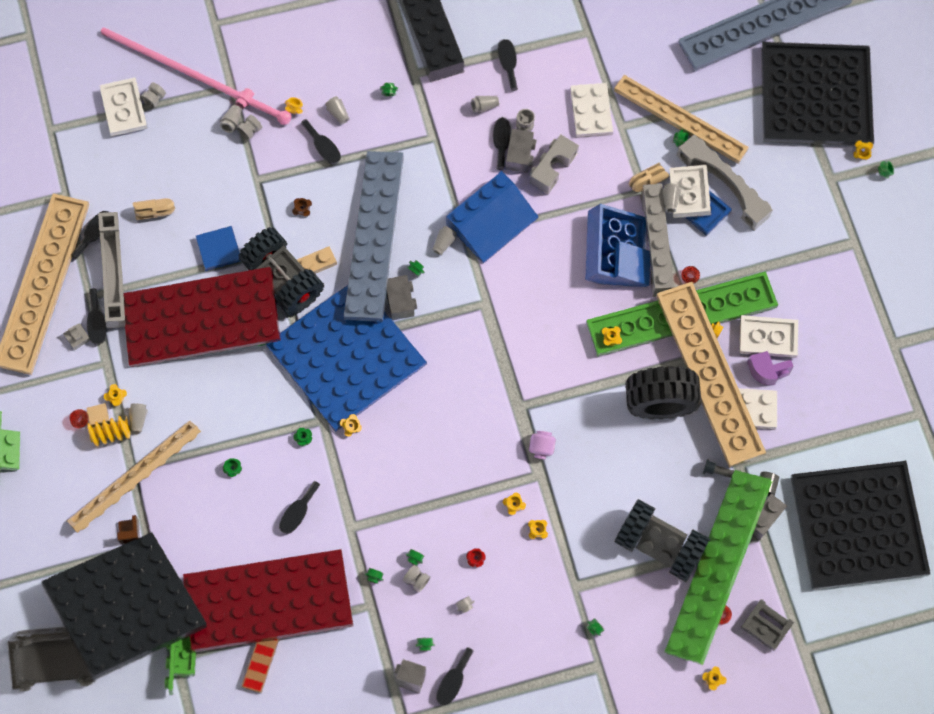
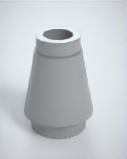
M497 95L475 96V98L471 99V107L474 113L478 112L480 114L499 106Z
M335 96L325 103L326 110L341 125L349 121L350 118L341 99Z
M232 105L221 118L220 128L228 133L236 130L242 109L237 105Z
M666 184L662 190L665 211L674 213L676 212L681 190L677 184Z
M444 226L439 230L432 250L442 255L456 239L457 233Z
M132 403L130 408H128L130 431L142 432L148 410L145 404Z

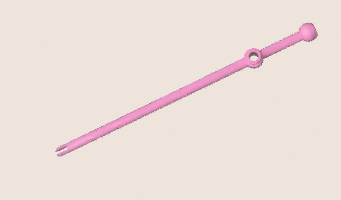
M107 28L101 29V34L236 98L235 104L241 109L251 105L276 117L282 125L289 124L292 116L289 112L285 110L280 112L253 99L254 93L248 88L238 92Z

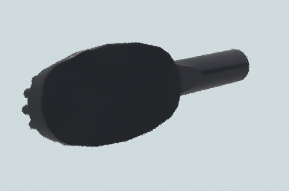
M503 39L498 43V57L503 69L507 71L511 91L518 90L514 73L517 64L516 51L510 40Z
M504 117L497 119L493 130L494 146L498 149V170H504L505 149L509 147L511 138L510 123Z
M304 119L301 124L314 139V146L318 153L328 163L332 165L338 164L341 154L336 145L325 135H319L309 121Z
M101 211L99 213H108L109 211ZM98 214L89 222L84 231V239L72 252L71 255L74 259L81 255L90 242L100 238Z
M91 288L89 289L91 311L87 317V331L91 342L100 345L103 344L106 338V323L103 313L99 310L97 289Z
M313 481L301 500L293 502L285 511L279 523L282 533L290 534L301 524L308 510L307 504L320 486L317 481Z
M467 647L456 668L450 670L441 681L436 695V700L439 704L448 705L457 696L464 679L462 672L474 652L473 649Z

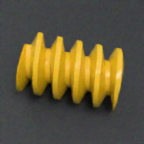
M118 416L117 422L110 418V424H107L104 419L102 426L95 421L94 428L87 423L90 440L96 447L99 446L100 440L104 445L107 444L108 438L112 443L115 442V436L119 441H122L123 434L127 439H130L131 432L127 416H125V420Z

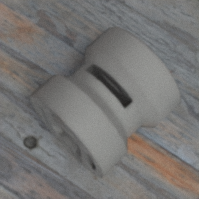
M152 82L148 87V91L141 95V99L149 107L155 108L159 104V99H163L166 92L161 86Z
M529 109L520 110L516 117V128L531 132L535 121L534 113Z
M249 115L244 123H240L237 126L238 132L246 140H250L253 137V133L259 132L262 129L261 123L253 115Z
M413 565L404 576L403 581L406 584H411L414 590L419 593L431 577L426 573H422L419 567Z

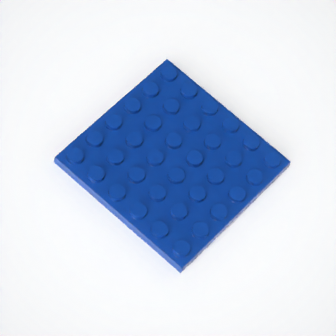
M348 285L281 332V341L266 344V347L335 432L342 428L340 426L341 419H347L351 414L358 416L427 365V361L385 311L383 322L344 319Z

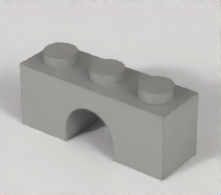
M560 135L558 139H554L551 142L550 150L542 154L539 165L537 167L534 166L529 173L530 184L547 195L556 185L559 178V173L553 170L551 166L555 163H561L569 167L579 151V145L563 135Z

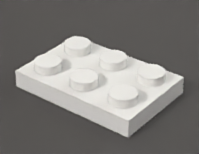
M136 78L99 85L111 136L147 129Z
M607 83L571 85L570 91L576 138L613 135Z
M707 165L670 168V181L672 184L679 185L681 190L673 218L711 215Z
M741 315L739 354L755 355L768 351L770 356L797 358L798 320Z
M739 388L755 428L776 430L777 391Z

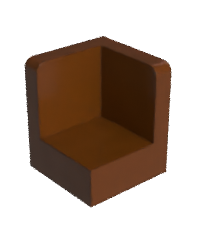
M132 515L131 520L118 522L119 532H117V537L120 545L133 540H139V520L136 515Z

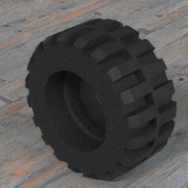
M679 366L647 368L646 370H640L637 373L631 374L625 383L627 409L633 416H639L643 419L682 417L697 411L702 403L699 376L694 370L692 371L689 368L685 369Z

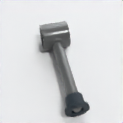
M707 459L703 474L709 473L713 475V473L732 478L734 470L716 466V463L709 462V459ZM761 472V477L772 480L767 497L771 493L775 496L780 477L771 472Z

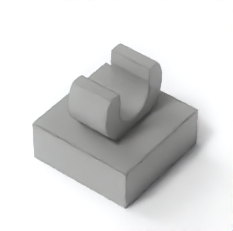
M80 323L63 333L74 351L90 341L89 336Z

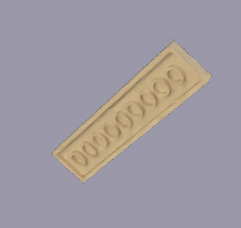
M52 194L0 343V368L32 375L72 259L71 254L75 250L90 206L88 201Z
M693 282L657 293L656 297L686 368L694 370L699 376L702 405L729 468L764 456L766 454L764 446Z

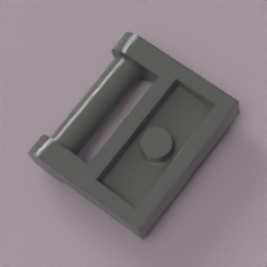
M760 599L741 628L775 651L794 622L781 616L767 606L764 600ZM760 610L782 625V630L759 615Z

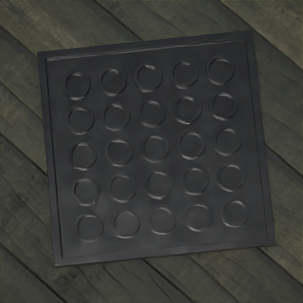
M762 42L763 142L855 145L857 141H862V143L871 142L874 145L870 46Z
M907 461L791 474L790 477L812 590L924 577L931 574Z
M153 532L140 537L139 540L128 542L41 581L47 596L94 680L207 628L206 621Z

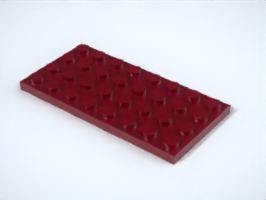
M271 267L124 293L125 333L130 367L281 341Z
M342 549L183 574L184 586L207 623V628L190 635L192 653L354 627Z

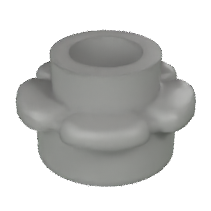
M470 596L456 603L457 611L466 613L473 608L472 604L475 601H472Z

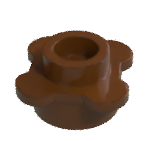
M296 198L292 213L295 216L299 214L308 217L310 215V206H312L311 200Z

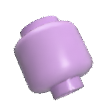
M537 430V433L531 435L529 451L535 454L534 458L546 460V456L554 454L556 438L550 432Z

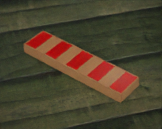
M280 639L256 642L242 688L262 694Z

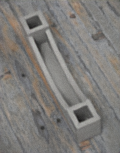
M694 134L678 148L677 157L687 166L707 165V171L715 175L730 188L741 206L743 212L741 219L753 231L770 218L773 211L767 201H763L758 196L756 190L750 188L741 176H737L732 171L730 165L724 163L715 151H711L703 139L698 138Z
M662 184L643 185L641 192L642 208L645 214L649 240L653 297H656L659 292L674 288Z
M118 212L98 213L106 328L125 327L126 323Z

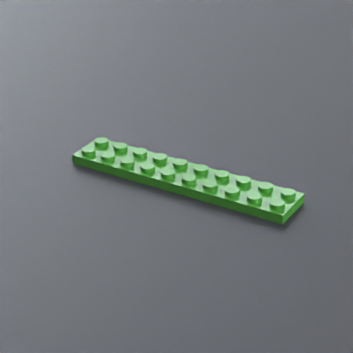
M766 271L696 290L711 325L712 323L716 325L717 322L723 323L741 318V315L749 316L778 307V302ZM658 301L586 320L597 356L673 336ZM619 327L621 329L620 337L622 338V343L606 346L603 343V328Z
M734 470L710 532V540L700 558L665 653L700 665L704 664L772 485L771 479Z

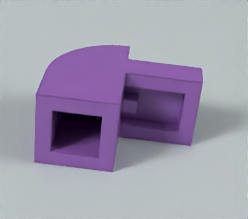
M768 351L751 355L747 361L753 378L767 386L775 385L778 377L784 378L788 376L794 367L791 360L773 365Z

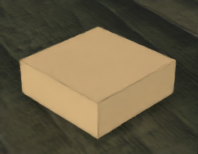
M106 403L87 408L89 422L92 427H94L95 421L99 425H102L104 419L107 424L110 423Z

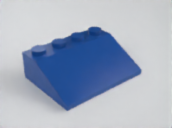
M501 171L446 216V226L457 233L456 236L484 264L535 222L539 216L517 186Z
M598 204L588 211L585 280L604 285L642 287L614 277L616 243L621 241L646 249L647 225L644 216L604 204Z

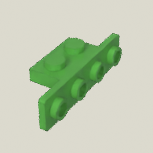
M0 411V469L17 471L19 470L20 431L1 429L2 411Z
M190 636L167 646V649H171L170 657H166V669H170L169 677H165V689H168L169 695H173L174 676H195L196 652L192 653Z

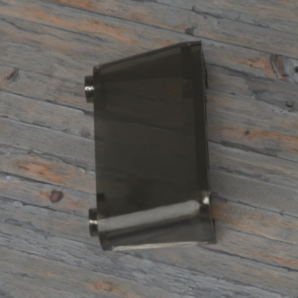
M65 627L21 630L14 632L7 641L12 689L28 691L36 683L76 680L81 686H89L96 681L92 678Z

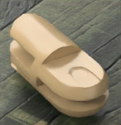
M657 163L634 175L629 181V186L634 192H640L643 185L658 184L668 179L669 174L660 163Z
M168 198L133 202L136 220L167 216L175 210L173 200Z

